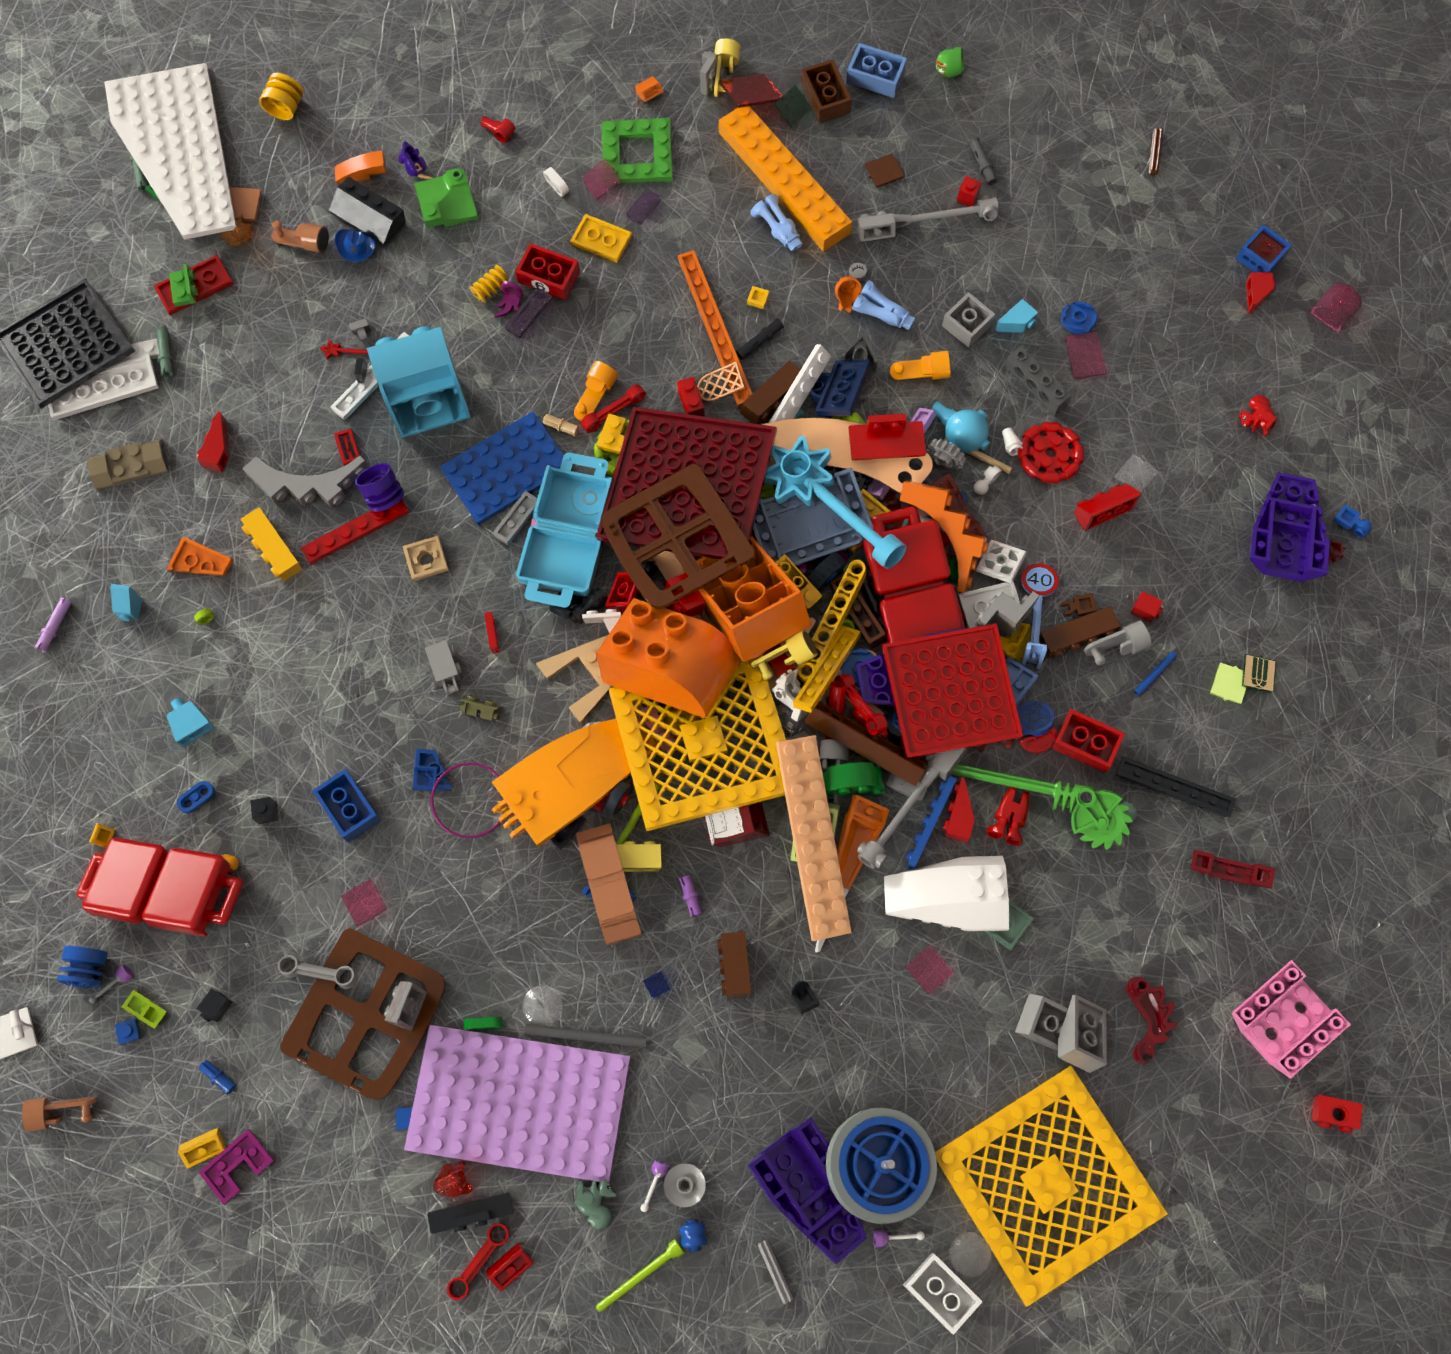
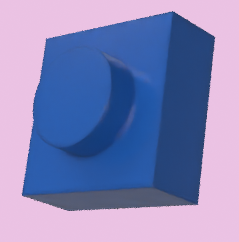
M134 1018L115 1024L120 1045L141 1039L138 1019Z

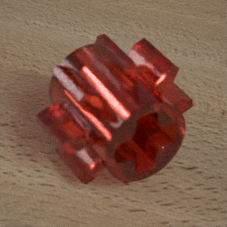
M1332 538L1329 541V561L1334 563L1337 559L1341 560L1344 557L1342 553H1344L1346 548L1343 547L1342 541H1336Z

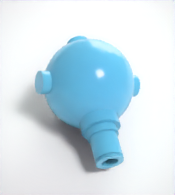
M939 401L930 409L935 411L936 416L941 420V424L945 426L946 440L950 444L958 446L961 449V453H969L979 449L985 451L990 445V442L987 440L989 435V426L986 421L987 414L984 411L979 410L977 412L971 409H963L956 412L954 409L945 407Z

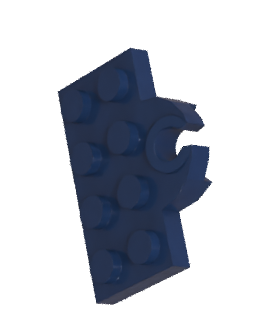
M870 360L835 361L831 373L820 374L809 392L811 399L818 403L815 410L817 416H852L871 367Z

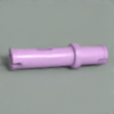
M60 597L46 627L41 630L42 634L34 646L35 649L42 650L44 653L47 652L52 639L57 636L56 631L72 604L71 601Z

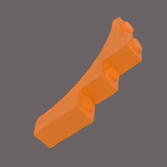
M904 481L900 501L912 504L928 513L947 533L958 561L959 579L957 591L965 593L968 589H971L973 578L970 576L972 570L975 571L977 565L975 557L981 558L983 553H987L989 543L986 542L987 537L965 532V530L969 529L971 519H968V513L947 509V506L950 507L953 496L950 495L951 490L912 481Z

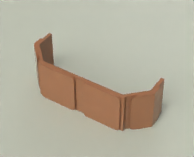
M611 824L576 833L581 858L606 945L616 944L641 936L642 933L631 900Z

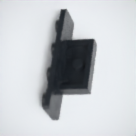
M505 1193L428 1212L427 1216L431 1234L454 1229L455 1233L467 1230L466 1226L475 1224V1227L488 1225L487 1220L511 1215L514 1211L510 1193Z

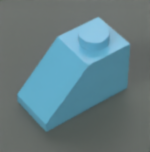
M1022 299L998 320L995 330L997 332L1023 333L1028 328H1033L1037 323L1038 312Z
M111 584L112 611L122 621L138 620L143 599L130 586Z

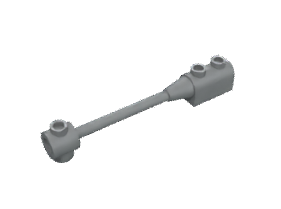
M985 195L977 201V206L911 216L886 213L885 211H880L874 216L862 214L860 218H857V230L860 241L864 242L895 237V229L919 221L978 213L980 218L984 217L986 221H992L999 212L998 201L996 197L990 198Z
M968 748L926 756L925 760L928 765L919 781V785L876 842L872 840L867 844L862 842L857 849V852L860 853L858 858L862 863L872 869L875 867L880 869L888 858L885 854L886 851L882 848L923 791L938 777L946 780Z

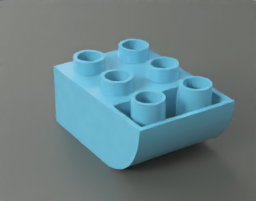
M430 326L419 327L410 336L400 339L385 337L378 340L375 346L367 348L384 402L401 438L471 418L441 327L434 329Z

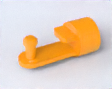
M948 350L930 352L929 356H922L918 360L895 362L890 367V375L895 380L932 377L933 380L950 378V354Z
M595 361L586 376L587 381L585 385L587 388L574 409V416L580 422L587 414L595 412L604 394L612 388L618 377L617 371L604 362Z

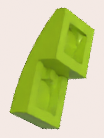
M136 990L131 992L122 1005L123 1009L156 1029L167 1013L165 1009Z

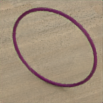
M473 762L461 763L447 769L435 782L431 793V809L438 824L448 833L461 838H477L492 832L501 822L498 821L491 829L481 834L461 835L446 828L437 817L434 808V793L438 783L448 772L457 767L466 765L479 766L491 771L497 778L499 777L493 769L483 764Z

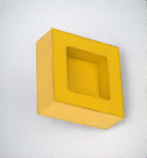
M752 286L747 299V305L764 309L769 297V291Z

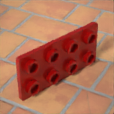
M906 413L868 416L867 424L850 425L848 428L852 461L921 457L926 455L923 422H906Z

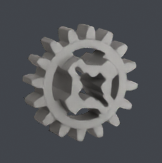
M931 440L926 451L929 452V456L933 457L932 460L937 465L958 471L965 463V454L960 452L961 449L946 440Z

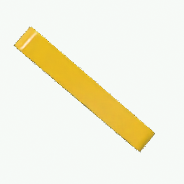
M854 560L849 564L812 638L817 652L821 653L820 657L817 659L812 658L798 666V674L805 683L810 675H802L805 669L814 671L839 633L866 578V567L861 560ZM856 568H861L862 572L859 574H854L853 570ZM847 585L854 586L851 591H846L844 588ZM840 601L846 603L842 608L836 607V604ZM836 618L837 622L834 625L828 624L829 619ZM822 635L829 636V639L825 642L819 640Z

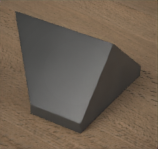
M864 331L842 352L841 361L870 360V370L876 371L878 358Z

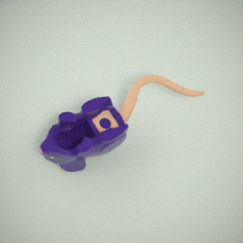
M404 141L399 155V163L405 164V169L410 176L432 179V177L422 174L427 166L425 160L419 157L418 148L414 149L413 146Z

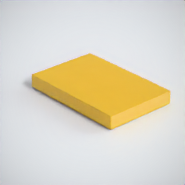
M585 214L570 240V245L618 264L633 234L628 230Z

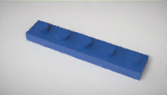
M949 776L947 781H942L939 791L942 793L939 798H934L930 807L934 810L931 816L927 814L922 825L925 826L923 833L918 832L914 840L917 843L915 850L910 849L905 859L909 861L907 867L915 868L957 780L956 778Z

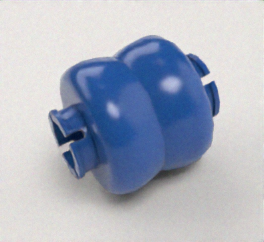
M698 1219L684 1221L685 1226H680L679 1228L682 1237V1248H688V1252L702 1250L701 1246L707 1244L705 1224L698 1223Z

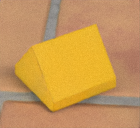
M97 823L89 842L106 848L113 837L115 829Z

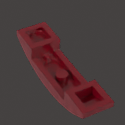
M1199 850L1193 851L1190 870L1217 879L1264 888H1272L1276 869L1260 864L1250 865L1216 857L1212 853Z

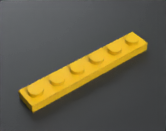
M846 626L841 628L794 699L793 707L812 713L861 637V631Z

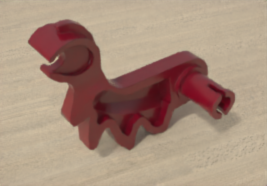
M1133 977L1126 982L1125 991L1148 1024V1032L1133 1049V1058L1136 1062L1138 1061L1145 1065L1148 1062L1143 1059V1056L1147 1054L1151 1059L1154 1058V1046L1167 1042L1169 1037L1164 1033L1178 1026L1176 1022H1167L1173 1012L1175 1002L1163 1004L1165 999L1163 986L1152 988L1146 979Z

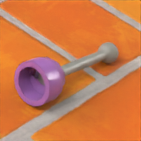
M124 964L118 968L115 973L116 979L95 996H90L89 1002L92 1004L96 1003L97 998L118 981L124 983L132 979L134 974L130 968Z

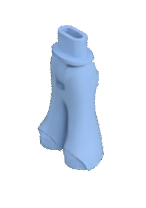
M869 280L852 306L853 311L876 317L888 325L898 328L904 327L909 330L915 320L903 307L880 293L874 283Z

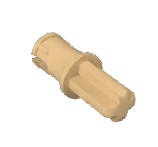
M546 414L543 418V424L557 429L558 432L563 431L574 437L578 434L579 426L565 421L564 418L559 419L549 414Z

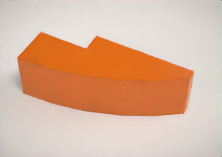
M383 151L362 154L335 166L336 183H342L348 176L355 181L371 180L370 175L386 174V162Z

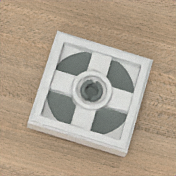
M991 540L987 553L983 554L976 572L1012 584L1026 557V551Z

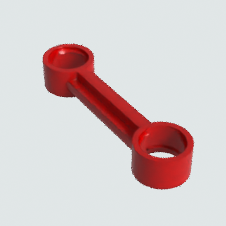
M640 384L631 386L621 398L597 413L587 414L581 420V426L587 433L594 432L607 419L608 414L614 415L631 403L637 404L641 402L646 396L645 390Z
M848 673L836 676L834 681L846 684L845 694L866 719L868 732L871 735L885 732L887 730L885 717L881 713L875 714L855 689L853 677Z
M497 1223L489 1228L487 1232L488 1239L460 1277L453 1278L448 1283L447 1293L450 1298L461 1300L469 1294L470 1283L498 1246L504 1245L509 1240L510 1230L505 1224ZM498 1226L503 1227L506 1232L503 1242H495L491 1237L492 1230ZM457 1280L464 1282L466 1285L465 1294L460 1297H456L452 1293L453 1282Z

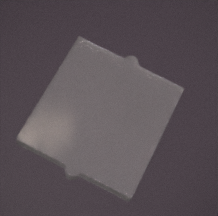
M1132 454L1113 478L1122 485L1127 483L1141 493L1158 471L1149 466L1147 461H1142Z

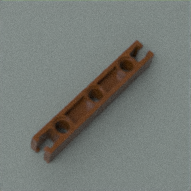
M821 701L817 703L812 713H809L804 721L806 724L915 787L928 763L918 757L906 759L904 749L878 734L871 735L866 727Z

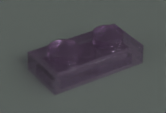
M647 188L626 212L627 217L641 225L661 202V196Z

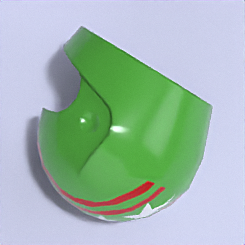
M956 46L954 49H946L938 55L936 69L941 76L953 78L963 74L964 54L962 47Z

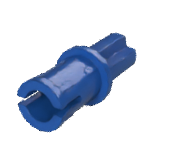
M208 1060L201 1063L199 1070L211 1080V1084H216L226 1095H229L235 1089L236 1084L224 1075L223 1070L220 1071Z

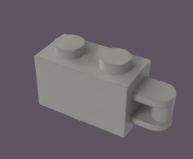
M447 640L425 647L438 686H443L446 695L459 691L457 681L461 680L459 673H462L459 662L455 663L454 656H456L453 645L449 646Z

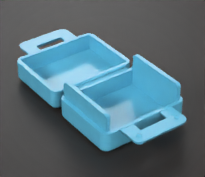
M566 453L563 456L560 469L553 468L551 465L546 466L533 512V518L537 525L531 526L528 530L516 572L519 582L527 585L524 594L527 600L566 608L571 603L572 595L586 597L591 593L602 552L601 541L596 539V534L613 479L612 477L605 478L608 468V462L605 459ZM572 465L595 468L594 476L571 471ZM588 491L597 494V501L592 505H587L583 501V495ZM593 493L585 495L587 503H592L596 499ZM539 587L559 591L562 593L560 596L537 591V589Z

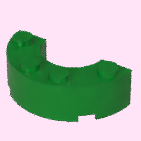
M859 762L827 767V771L823 772L827 798L835 794L846 795L851 793L850 791L872 794V796L883 795L885 785L881 766L876 765L877 767H874L873 763Z

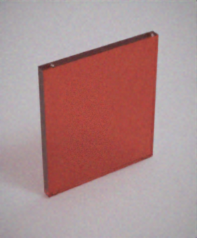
M765 74L719 81V84L739 108L779 102L783 98V95Z

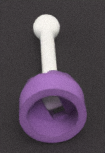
M654 1160L652 1165V1173L655 1177L645 1203L641 1205L643 1212L649 1210L648 1204L658 1178L664 1177L670 1167L658 1160Z
M873 1230L875 1248L884 1247L889 1240L911 1238L923 1240L925 1237L922 1231L917 1232V1234L888 1235L884 1230Z

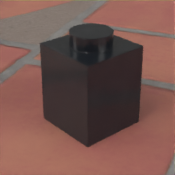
M271 797L250 800L252 819L256 823L263 824L278 821L277 804Z
M211 988L196 1009L201 1012L199 1016L204 1020L219 1022L233 1001Z

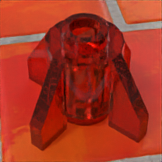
M463 1160L454 1165L451 1163L446 1164L441 1168L433 1183L437 1194L442 1197L455 1198L461 1194L466 1195L473 1192L472 1186L468 1182L466 1183V1176L463 1172L465 1162Z

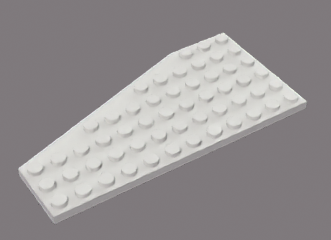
M202 63L105 81L112 126L124 142L184 240L236 230V220L207 64Z

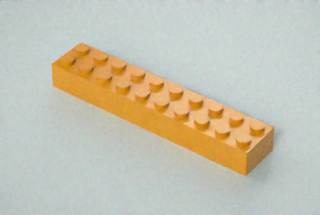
M744 103L718 120L719 134L769 191L779 197L783 207L823 252L851 234L852 221L747 103Z

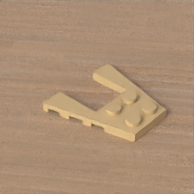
M608 635L536 663L545 678L549 680L579 659L599 686L569 707V710L580 724L595 709L598 702L608 694V688L612 687L602 682L596 652Z

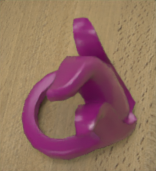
M503 282L501 284V289L504 292L502 302L496 304L498 308L505 306V308L495 314V318L507 315L513 306L516 312H520L518 304L522 288L513 282Z

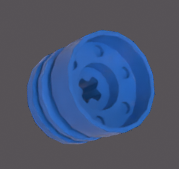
M64 946L61 960L70 963V966L59 967L60 972L68 973V975H58L57 982L64 983L70 987L84 989L101 987V981L94 980L93 977H103V973L96 971L95 967L105 966L108 952L86 947Z

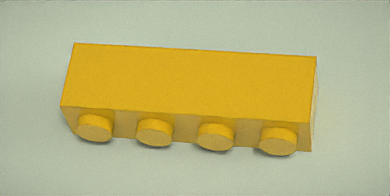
M260 507L240 519L244 524L241 528L247 536L251 535L254 538L251 540L252 544L257 550L261 549L263 551L261 557L266 564L271 563L273 567L270 570L276 578L280 576L283 581H286L303 570Z

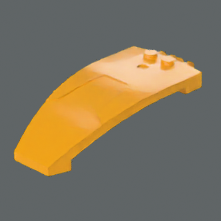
M616 718L586 726L550 742L492 781L504 799L494 806L492 811L497 813L507 805L511 808L499 817L501 823L505 822L503 827L508 829L518 821L522 824L510 833L511 838L517 837L526 830L539 848L553 838L554 834L602 800L622 780L627 779L631 775ZM641 732L644 741L647 735ZM651 738L648 745L655 748L657 742L654 738ZM645 749L647 758H649L652 752Z

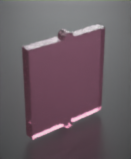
M605 158L581 177L587 185V190L591 191L596 200L620 182L614 172L615 169L610 166Z
M370 879L359 886H354L352 890L341 896L356 926L369 919L373 920L374 916L386 910Z
M931 946L920 955L916 954V958L905 966L928 995L939 985L942 986L943 982L954 973Z

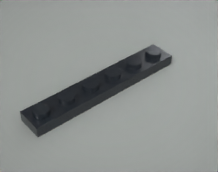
M1124 756L1120 760L1115 775L1226 818L1231 817L1236 798Z

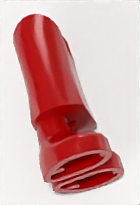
M1009 787L994 816L998 822L987 828L986 835L994 839H1002L1008 824L1010 828L1005 836V842L1013 846H1021L1023 839L1019 828L1025 827L1029 807V792L1024 790L1019 803L1013 802L1016 788Z

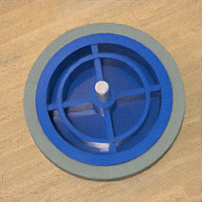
M870 1108L849 1117L836 1130L827 1151L826 1172L833 1194L847 1211L867 1222L890 1224L912 1216L926 1203L935 1185L937 1160L928 1134L917 1121L905 1113L894 1109Z

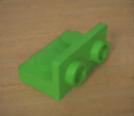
M183 264L184 270L169 273L172 299L175 307L196 303L198 291L193 280H196L193 269L190 270L187 264Z

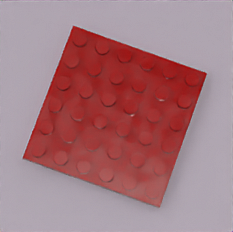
M997 623L882 644L906 759L1023 737Z

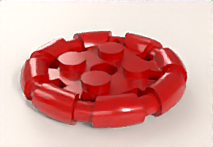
M1043 422L1040 426H1032L1022 436L1023 449L1018 448V459L1021 460V466L1024 471L1032 478L1036 477L1041 482L1050 484L1060 483L1061 480L1065 479L1067 481L1080 470L1079 466L1084 461V447L1079 442V436L1071 428L1060 426L1061 423ZM1042 432L1045 433V436L1043 437L1040 436V433ZM1073 445L1074 448L1069 450L1068 446ZM1047 450H1052V451H1054V452H1055V456H1054V457H1049V456L1046 454V451H1047ZM1068 459L1073 461V463H1067ZM1041 467L1043 469H1046V472L1043 473L1038 470Z

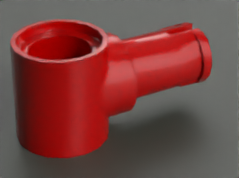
M486 116L481 119V126L491 130L496 139L502 143H506L516 130L515 125L507 119H503L502 122L494 121Z

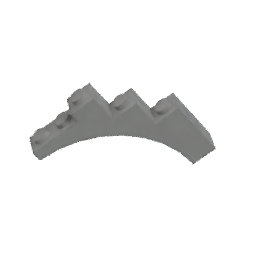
M359 456L335 471L320 475L303 476L278 471L266 465L258 457H255L242 469L275 504L284 500L288 493H291L303 506L311 503L319 495L333 509L335 506L340 505L346 497L343 490L349 488L357 476L366 470L368 466L365 460Z

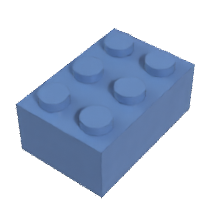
M859 43L847 69L846 83L894 98L906 72L907 58Z

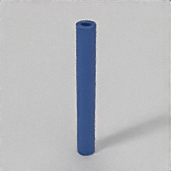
M1171 651L1134 690V693L1140 696L1177 657V654Z

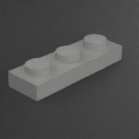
M525 491L494 530L493 536L509 545L533 514L537 498Z

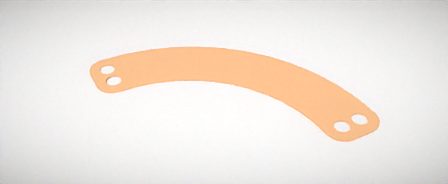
M800 418L762 424L777 427L774 446L791 451L798 438L804 436L809 451L825 448L830 450L831 460L826 466L843 469L852 467L853 471L876 479L900 493L903 483L898 480V475L901 472H908L912 476V482L922 484L932 470L933 463L928 453L921 457L852 461L848 428L850 425H864L861 423L839 419ZM772 454L768 468L776 464ZM914 458L920 459L923 466L920 470H912L909 467V461Z

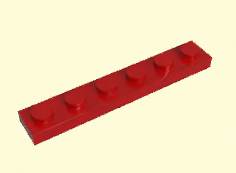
M401 499V501L389 509L379 512L369 511L300 548L308 563L312 565L407 515L409 511Z

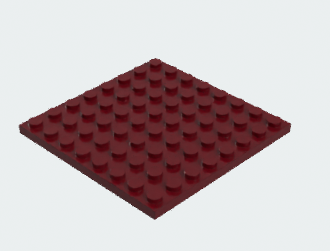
M633 407L602 517L610 508L680 470L696 464L701 468L749 541L777 434V427ZM685 487L679 488L659 500V503L675 527L683 526L705 513V510L696 498ZM645 508L619 522L622 533L627 543L631 546L644 547L661 537L660 530ZM601 517L596 539L609 542L601 523ZM709 526L685 541L686 546L694 556L722 559L728 554L727 548L715 526Z

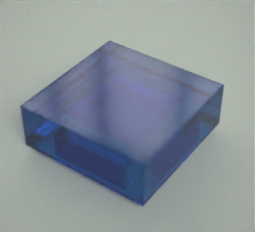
M661 971L643 980L652 999L671 990Z

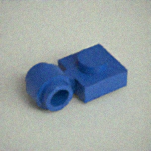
M1346 504L1333 520L1347 530H1350L1353 526L1354 534L1360 538L1367 536L1372 530L1371 522L1366 519L1359 520L1358 518L1361 514Z

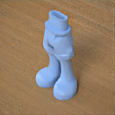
M771 194L765 198L764 202L762 200L759 201L752 208L750 214L753 218L762 216L771 227L772 236L793 252L803 245L800 235L797 233L794 222L791 219H787L778 205L780 202L779 197L776 194ZM769 210L774 212L779 222L774 219Z

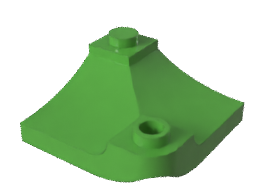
M460 168L451 169L443 176L414 183L426 228L444 224V227H449L478 219L464 170Z

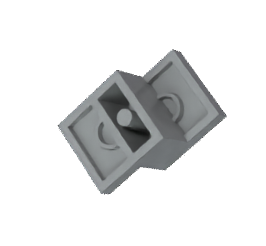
M1033 591L1029 596L1025 595L1020 603L1004 592L999 596L995 595L990 601L987 610L983 609L979 614L975 625L979 627L997 623L998 628L1011 637L1033 610L1039 595Z

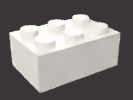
M931 1253L903 1284L953 1335L983 1302L934 1253Z

